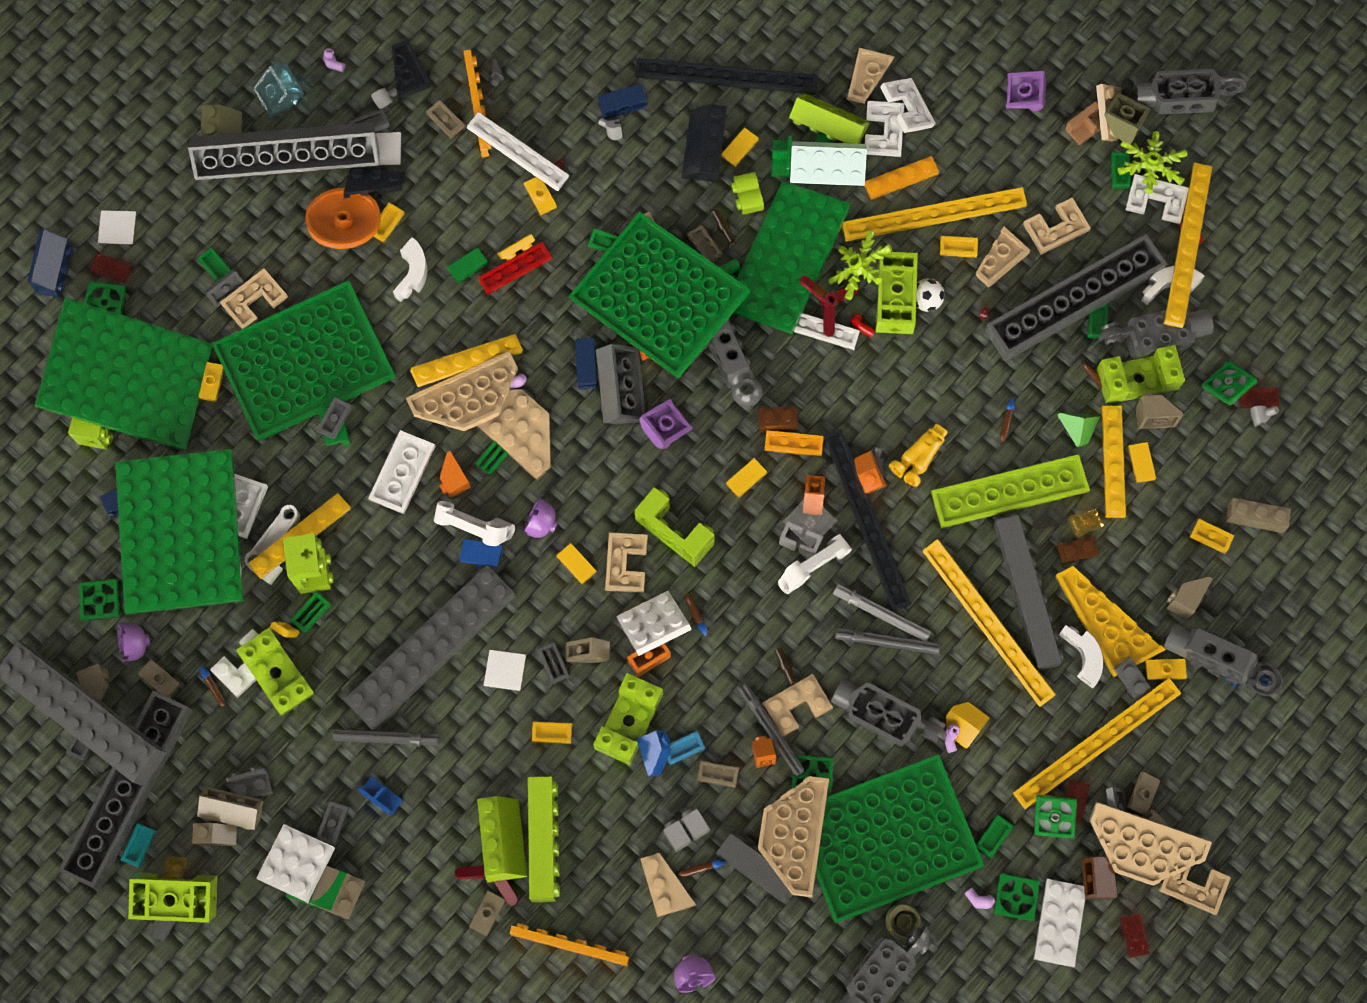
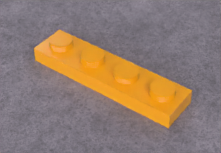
M930 156L865 181L864 187L870 200L936 176L939 174V170L933 157Z

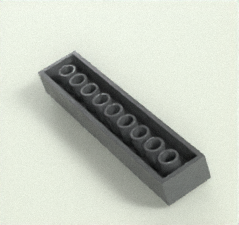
M375 122L190 137L188 145L195 180L378 166L380 160Z
M1145 234L987 324L985 332L1006 362L1150 280L1151 276L1164 269L1167 263L1148 235Z
M486 565L354 689L344 701L375 731L515 598L514 592Z
M17 641L1 663L0 678L131 782L145 786L166 756L167 752L30 645Z
M152 691L134 727L167 752L166 756L145 786L131 782L112 767L58 870L59 872L100 890L192 713L189 707Z

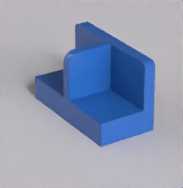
M464 539L460 562L477 564L478 569H481L482 565L498 567L499 558L502 559L503 554L502 545L490 546L481 541Z
M372 776L362 788L359 787L357 789L389 816H392L403 802L401 798Z

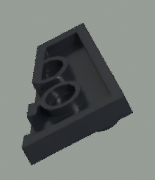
M407 39L392 45L398 100L430 88L431 83L409 40Z
M363 167L350 168L343 193L344 198H351L350 195L355 194L366 196L370 192L382 194L402 191L406 178L405 172Z

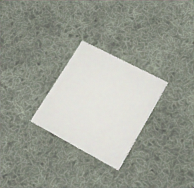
M401 132L377 133L380 152L379 165H400Z
M101 210L98 243L133 244L136 211Z
M489 650L484 686L520 691L526 655Z

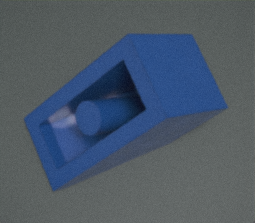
M654 731L636 739L648 776L661 775L671 751L670 738L666 731Z

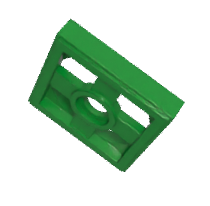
M89 282L84 303L98 306L105 310L117 308L114 313L122 315L127 287ZM97 289H103V294L100 298L92 297L93 292ZM112 290L118 292L120 301L110 298ZM103 300H108L106 306L101 305Z
M119 579L79 583L80 620L82 622L121 617ZM103 584L113 588L114 594L105 595L103 593ZM95 586V593L92 596L85 597L87 591ZM98 596L103 597V601L101 603L96 602V598ZM114 602L115 607L110 613L104 614V605ZM93 604L96 614H89L84 605Z
M795 755L800 764L810 760V765L807 771L798 776L793 773L792 788L798 786L797 779L805 780L809 777L810 773L814 772L819 778L829 779L827 797L830 796L832 793L834 758ZM818 761L827 767L829 773H820L817 769Z
M999 874L993 914L1033 922L1040 881ZM1009 881H1015L1013 891H1001L1004 884ZM1023 883L1031 887L1033 897L1022 893ZM1014 894H1018L1020 896V900L1018 902L1013 900ZM1000 899L1010 902V913L1002 907ZM1022 903L1031 905V909L1027 913L1018 914L1019 905Z

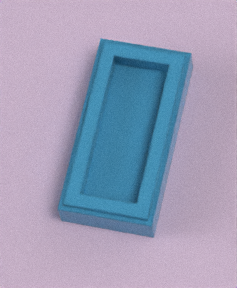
M698 731L671 742V751L667 761L669 765H672L705 750L706 748Z

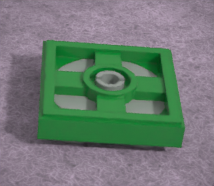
M1227 361L1202 384V387L1231 406L1257 383V379L1231 361Z
M1037 794L1034 835L1075 839L1077 798Z

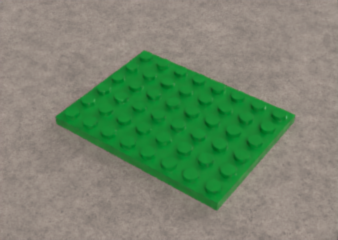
M639 212L568 297L679 379L751 291L744 284Z
M349 280L212 343L258 442L317 415L318 410L328 408L331 405L334 397L345 402L396 378Z
M65 297L34 407L185 451L199 401L198 396L206 364L209 362L213 345L194 337Z
M232 449L115 462L125 614L244 601Z
M939 754L830 795L826 799L816 877L835 924L984 867Z

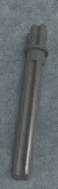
M837 628L835 639L852 641V644L858 642L930 654H939L940 651L939 643L856 631V628L854 630Z
M747 683L738 690L746 700V706L750 707L793 773L796 776L802 774L804 768L759 701L760 698L754 695Z
M335 729L333 731V740L411 744L421 747V745L438 746L439 734L422 733L421 731L418 733Z

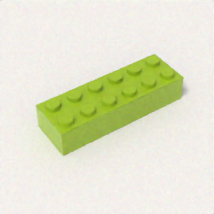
M552 776L528 777L529 899L532 903L556 902V897H560V885L556 882V877L560 876L559 864L556 862V856H559V844L555 842V836H559V824L555 822V817L559 816V807L557 802H555V797H558L557 782H554Z

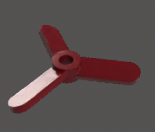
M803 275L799 279L801 285L819 298L823 306V334L826 337H832L835 333V306L846 299L845 296L848 290H845V286L835 292L827 293L809 277ZM859 286L858 290L854 289L853 296L859 292Z
M484 866L458 867L455 870V877L457 879L486 878ZM508 880L494 882L509 905H516L518 903L519 897Z

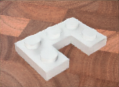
M912 78L882 84L880 88L887 101L903 100L908 112L900 113L896 117L904 133L932 128L936 124Z
M868 101L866 121L884 122V136L866 134V154L901 157L903 129L896 117L900 113H904V103Z
M1135 174L1125 210L1144 214L1148 198L1165 203L1162 220L1180 224L1189 188L1156 180L1158 186L1153 185V193L1147 194L1145 192L1147 183H1142L1146 177Z
M252 629L239 643L244 645L259 634ZM225 656L210 669L237 698L256 681L245 663L237 669Z

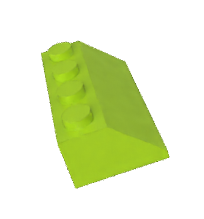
M805 93L797 97L789 116L790 119H793V123L803 126L804 124L809 126L810 130L815 133H825L827 138L834 141L838 139L847 144H860L871 123Z
M500 796L477 799L484 872L487 882L527 877L519 799Z

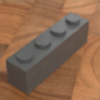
M730 833L716 852V855L782 902L789 890L766 859L760 855L761 853L758 848L753 845L749 847L744 843L746 840L739 834L733 835Z

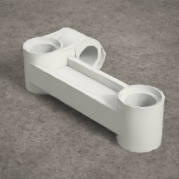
M437 502L434 516L435 523L453 525L483 538V543L487 545L498 546L510 540L514 534L515 525L505 520L495 518L492 521L485 522L454 509V505L450 502Z
M286 505L281 509L280 514L260 540L246 554L245 563L247 566L251 560L299 523L300 514L294 506ZM288 513H295L293 518L286 519ZM278 566L262 579L272 585L283 569Z
M841 534L832 538L827 543L828 547L803 563L799 561L792 563L778 581L781 590L786 594L791 593L809 579L811 572L835 557L840 560L849 554L852 548Z

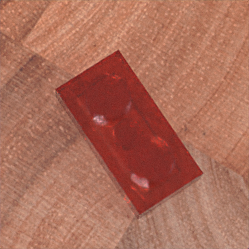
M97 253L89 270L125 284L132 266Z
M1250 388L1239 398L1240 408H1252L1255 406H1266L1267 408L1277 406L1279 408V388Z
M1070 780L1066 797L1077 798L1076 823L1081 824L1090 784Z
M1136 914L1119 918L1128 957L1134 958L1149 955L1150 952L1141 915Z

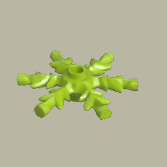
M1158 131L1152 132V140L1147 139L1150 145L1147 146L1150 151L1147 154L1143 153V148L1139 150L1136 143H1133V145L1123 141L1121 143L1122 147L1128 149L1125 151L1126 153L1134 154V158L1140 157L1141 162H1125L1126 167H1119L1117 171L1120 175L1126 172H1130V175H1133L1136 170L1139 173L1141 168H1143L1146 172L1143 176L1146 178L1142 183H1147L1145 190L1147 194L1153 193V185L1158 186L1155 179H1158V176L1155 174L1157 171H1161L1163 177L1166 175L1169 182H1172L1173 179L1176 183L1182 185L1185 180L1177 176L1180 173L1179 171L1171 170L1172 167H1165L1164 163L1173 164L1172 161L1181 162L1179 158L1187 157V151L1182 150L1175 153V149H1173L1169 154L1165 152L1164 156H1161L1157 152L1162 150L1159 147L1163 144V141H1158L1160 135Z
M867 231L866 240H862L863 248H859L861 251L860 255L856 254V251L853 252L852 247L847 250L844 246H840L838 249L844 255L841 257V260H847L845 263H848L850 267H844V271H836L838 275L830 277L828 282L830 285L835 284L837 281L840 284L844 279L847 280L852 273L853 276L848 280L850 283L845 288V290H848L845 296L848 300H852L854 289L858 290L857 282H860V275H864V279L867 278L868 283H871L872 280L876 284L882 282V278L877 275L879 270H873L875 267H870V263L872 261L876 263V259H884L883 255L891 252L892 247L888 244L882 249V246H880L876 251L873 250L867 256L872 249L870 247L875 242V240H871L874 237V231Z

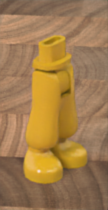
M935 424L932 429L929 428L904 452L901 462L893 460L889 464V468L899 478H902L904 475L906 483L917 487L920 484L919 475L927 470L934 455L945 441L944 437L948 432L940 425ZM910 466H913V468L905 474L907 469Z

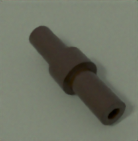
M718 209L712 211L720 233L724 234L729 244L735 242L727 221L722 218Z
M782 648L776 649L775 653L780 662L779 667L782 673H785L790 686L797 683L792 672L793 667L790 661L787 660Z

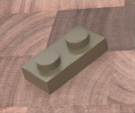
M440 100L426 111L427 115L451 139L465 128L464 124Z

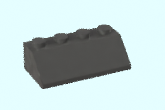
M615 344L596 349L603 423L618 425L640 422V417L646 412L639 350L636 347Z

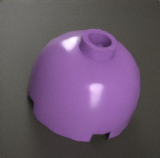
M539 498L529 514L528 523H525L522 533L534 538L544 537L549 531L553 533L558 522L555 521L556 513L552 505Z
M118 624V627L121 629L117 630L119 652L123 651L125 656L121 657L122 662L139 659L144 655L146 646L150 645L149 635L144 634L143 629L137 624Z
M687 955L682 958V961L674 970L675 985L678 991L682 993L696 991L694 987L701 984L704 988L715 980L711 964L702 957Z

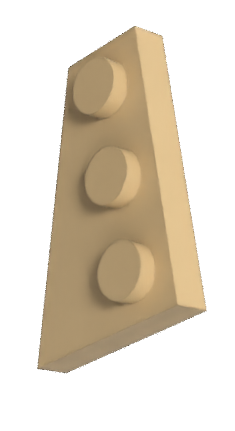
M1105 84L1096 85L1102 140L1116 141L1118 138L1114 137L1104 113L1117 92L1121 94L1122 87Z
M1003 227L990 252L985 256L976 271V276L987 287H990L1030 253V249L1007 228Z

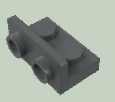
M262 766L253 767L247 773L235 772L231 774V777L226 778L231 793L253 798L273 794L269 772L266 768H262Z

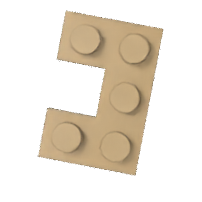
M1073 198L1056 205L1055 209L1063 222L1049 228L1041 214H1037L1023 222L1025 229L1041 255L1090 231L1089 224Z
M262 269L222 300L220 304L240 328L244 329L258 321V318L248 306L259 297L263 296L274 309L287 299L288 296L265 269Z
M609 533L605 591L644 593L645 572L626 571L627 554L647 555L648 535Z
M813 674L762 703L782 737L799 728L790 710L802 703H807L815 718L833 709Z
M1189 867L1185 871L1162 881L1159 889L1160 892L1217 915L1231 877L1211 869L1206 883L1202 887L1186 880L1191 868Z

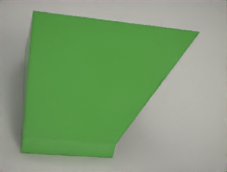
M1074 412L1058 414L1059 419L1077 447L1088 444L1101 417Z

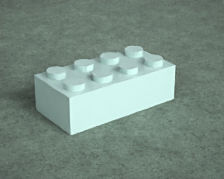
M792 141L790 183L865 186L866 144Z

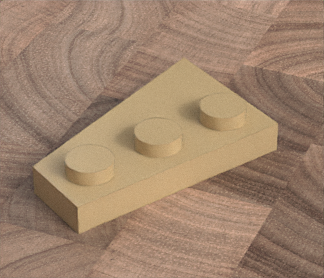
M859 48L847 100L865 104L894 60V56Z
M660 853L641 858L657 917L696 906Z

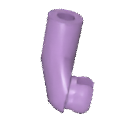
M325 49L323 59L326 66L343 72L345 63L336 61L332 49Z
M524 374L516 375L510 388L514 389L523 386L527 381Z
M955 724L948 726L945 731V745L948 753L957 751L955 739L959 735L960 729Z
M973 888L964 893L976 908L989 909L995 903L993 896H978Z

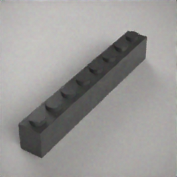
M1019 515L996 520L994 528L1034 665L1038 671L1057 667L1062 663L1063 653L1057 647V633L1055 630H1052L1050 624L1052 623V616L1045 607L1047 599L1045 593H1041L1040 590L1041 579L1039 574L1036 575L1035 559L1033 556H1030V541L1028 538H1025L1023 532L1025 531V524L1023 520H1020Z

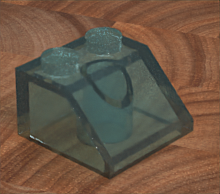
M270 65L253 88L269 117H274L296 105L304 94L288 65Z

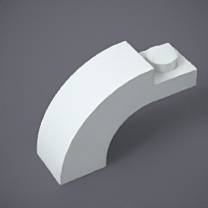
M413 237L400 250L402 258L409 263L407 276L393 291L395 298L400 302L411 295L412 289L419 293L427 278V262L423 250Z
M1174 266L1161 269L1151 276L1148 282L1150 285L1143 291L1144 296L1141 300L1143 303L1148 305L1162 290L1171 287ZM1195 269L1190 293L1204 278V275Z
M1066 625L1059 636L1073 645L1082 656L1083 665L1077 677L1091 688H1094L1103 670V656L1100 646L1088 631L1083 636H1080L1077 629Z

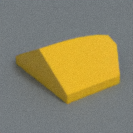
M969 702L955 705L946 715L945 731L951 724L957 725L960 732L955 741L967 749L987 723L989 717Z

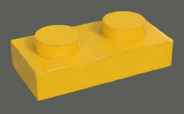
M528 234L497 254L501 260L506 258L508 261L517 256L515 252L520 249L525 251L532 247L531 243L535 239L532 234Z
M1201 519L1197 520L1190 535V538L1224 554L1228 551L1234 535Z

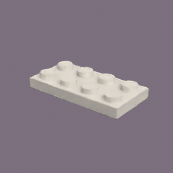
M400 430L370 493L369 500L404 514L436 447L435 444Z
M1046 879L1034 960L1075 967L1085 902L1084 886Z

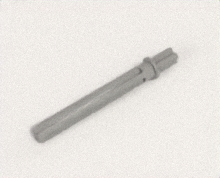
M840 584L834 590L833 594L847 601L848 604L851 603L923 641L928 640L931 633L929 630L857 594L855 590L853 592Z

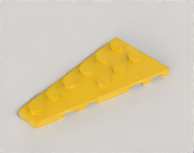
M1074 566L1056 574L1057 581L1084 628L1095 638L1100 646L1103 661L1113 678L1118 676L1113 668L1126 658H1132L1137 666L1166 650L1161 645L1159 646L1148 633H1145L1138 627L1137 623L1115 603L1107 599L1104 593L1096 589Z

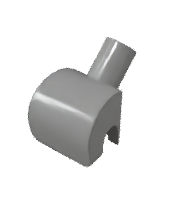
M382 88L371 96L377 107L382 109L393 102L392 98L397 95V90L394 88L387 92L386 88Z
M601 118L598 124L606 128L607 136L611 140H619L623 137L619 119L608 121Z
M1266 406L1250 408L1254 427L1262 423L1265 424L1270 419V416L1279 413L1277 406L1269 409Z

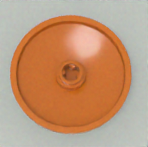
M336 188L317 196L309 204L305 215L307 230L311 237L318 243L335 249L353 248L369 241L378 231L381 222L379 206L370 195L361 196L360 194L350 195L351 198H344L345 188Z

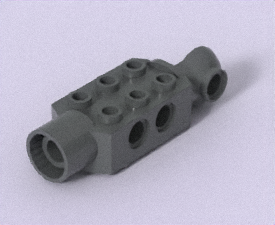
M1214 69L1158 71L1153 81L1135 82L1134 100L1147 107H1153L1158 115L1214 112L1220 94H1237L1245 89L1246 81L1236 71L1232 70L1224 72L1221 77Z
M1208 309L1193 312L1187 310L1184 326L1180 328L1164 324L1166 310L1130 318L1125 326L1119 327L1118 323H1110L1103 326L1098 344L1110 347L1125 341L1129 354L1134 360L1151 357L1156 349L1176 345L1177 351L1190 348L1195 338L1213 333V320Z
M728 319L709 341L708 345L726 386L732 389L733 399L742 406H753L762 398V385L755 379L752 370H750L749 358L747 355H743L741 350L743 349L742 343L739 338L736 339L734 325ZM745 387H750L752 391L750 393H745L742 389Z
M1175 624L1168 635L1164 649L1186 658L1195 667L1201 668L1202 666L1213 675L1227 677L1226 679L1231 683L1249 686L1259 695H1273L1282 686L1283 679L1279 670L1272 665L1259 663L1254 652L1199 628L1189 630ZM1263 678H1268L1271 681V683L1268 685H1264L1260 682V680Z
M843 678L831 700L835 705L849 711V720L900 747L908 744L916 728L921 730L920 734L935 743L938 740L946 741L944 723L932 717H929L928 720L921 717L919 709L868 682L860 687Z
M924 924L920 928L916 927L907 937L906 943L908 944L905 947L890 937L881 936L844 983L848 993L840 1003H887L916 966L914 957L917 953L924 954L932 945L933 939L930 938L928 926Z

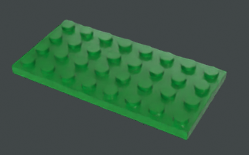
M782 181L736 279L748 287L751 292L733 314L793 335L811 295V292L801 285L799 279L806 275L815 283L817 282L851 208V204Z

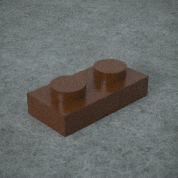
M1094 536L1056 546L1061 565L1100 555Z

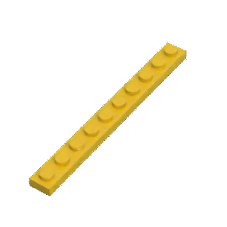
M1195 162L1191 172L1164 324L1183 328L1212 172V166Z
M1023 187L845 221L842 229L845 242L866 238L867 231H874V236L1023 208L1027 206Z
M937 539L925 548L923 553L1039 707L1056 696L1055 692L940 540Z
M1168 678L1013 793L1024 809L1028 808L1036 802L1037 794H1047L1178 697L1181 692L1171 679Z

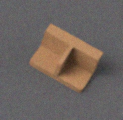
M1096 101L1067 123L1065 130L1078 145H1081L1101 130L1098 113L1099 107Z

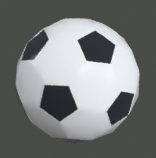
M930 278L918 281L916 307L926 312L939 308L945 296L942 285Z

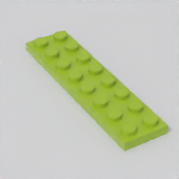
M1078 454L932 490L931 495L940 526L945 528L1087 493L1090 491Z

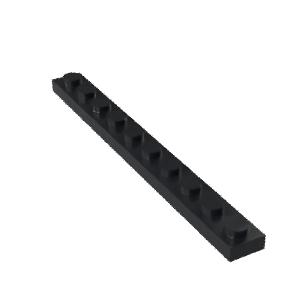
M637 58L635 69L636 78L815 95L818 75L646 58Z
M842 430L823 435L892 612L910 606V599L868 494L865 493L860 482L855 462Z

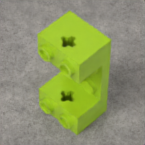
M889 252L883 255L884 259H878L879 273L877 275L882 278V282L878 284L875 332L913 334L916 323L918 253ZM900 285L903 290L900 293H896L892 290V287Z
M1176 345L1158 348L1151 357L1121 362L1120 356L1103 359L1097 368L1106 405L1141 398L1147 393H1155L1156 395L1176 391L1185 382ZM1134 375H1141L1143 382H1136L1133 378Z
M72 418L68 434L77 444L107 450L108 445L113 440V434L110 429Z
M654 487L634 510L635 520L696 567L714 545L713 529L706 524L703 526L699 523L684 540V536L679 531H672L668 527L669 524L662 519L670 509L669 496L662 489L658 491Z
M314 533L283 538L287 576L300 594L330 590L331 583H334L332 571L329 572L328 566L331 565L330 553H327L322 548L321 539H317Z
M270 628L236 649L281 716L314 695V692L288 657ZM274 667L281 670V676L276 679L270 676V671Z
M626 673L619 688V697L605 727H601L593 744L595 750L631 766L639 748L636 739L645 735L662 699L663 689ZM627 716L634 718L635 722L632 726L624 725L623 721Z
M138 872L129 879L128 919L209 923L216 916L218 876L197 875L192 880L158 878V873ZM166 895L174 896V905L166 903Z

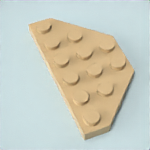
M510 351L415 393L407 397L406 400L415 417L466 431L499 416L518 368Z
M522 389L509 390L499 416L477 426L493 441L495 440L504 451L506 450L536 480H539L551 467L550 416L545 409Z
M809 776L801 784L782 795L776 802L764 808L758 850L792 895L812 897L829 785V779Z
M1097 801L1090 817L1091 825L1114 872L1153 886L1160 883L1161 880L1170 876L1173 877L1195 864L1198 865L1204 862L1212 843L1210 840Z

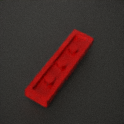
M543 242L481 275L478 277V281L486 294L489 295L552 260V256Z

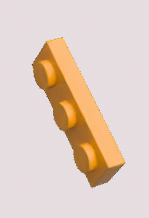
M766 431L765 451L822 456L823 436Z

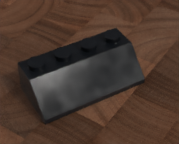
M708 104L690 111L682 179L718 183L727 106Z

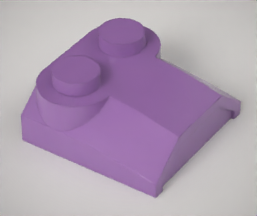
M1045 72L1008 73L1006 108H1029L1031 111L1041 110L1045 105L1046 96Z
M671 399L643 414L639 419L643 431L653 444L660 449L668 448L672 442L693 428L674 406Z

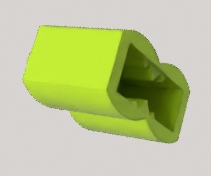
M752 172L735 176L731 187L733 194L737 193L738 199L735 200L737 210H741L742 215L764 210L763 198L756 173Z

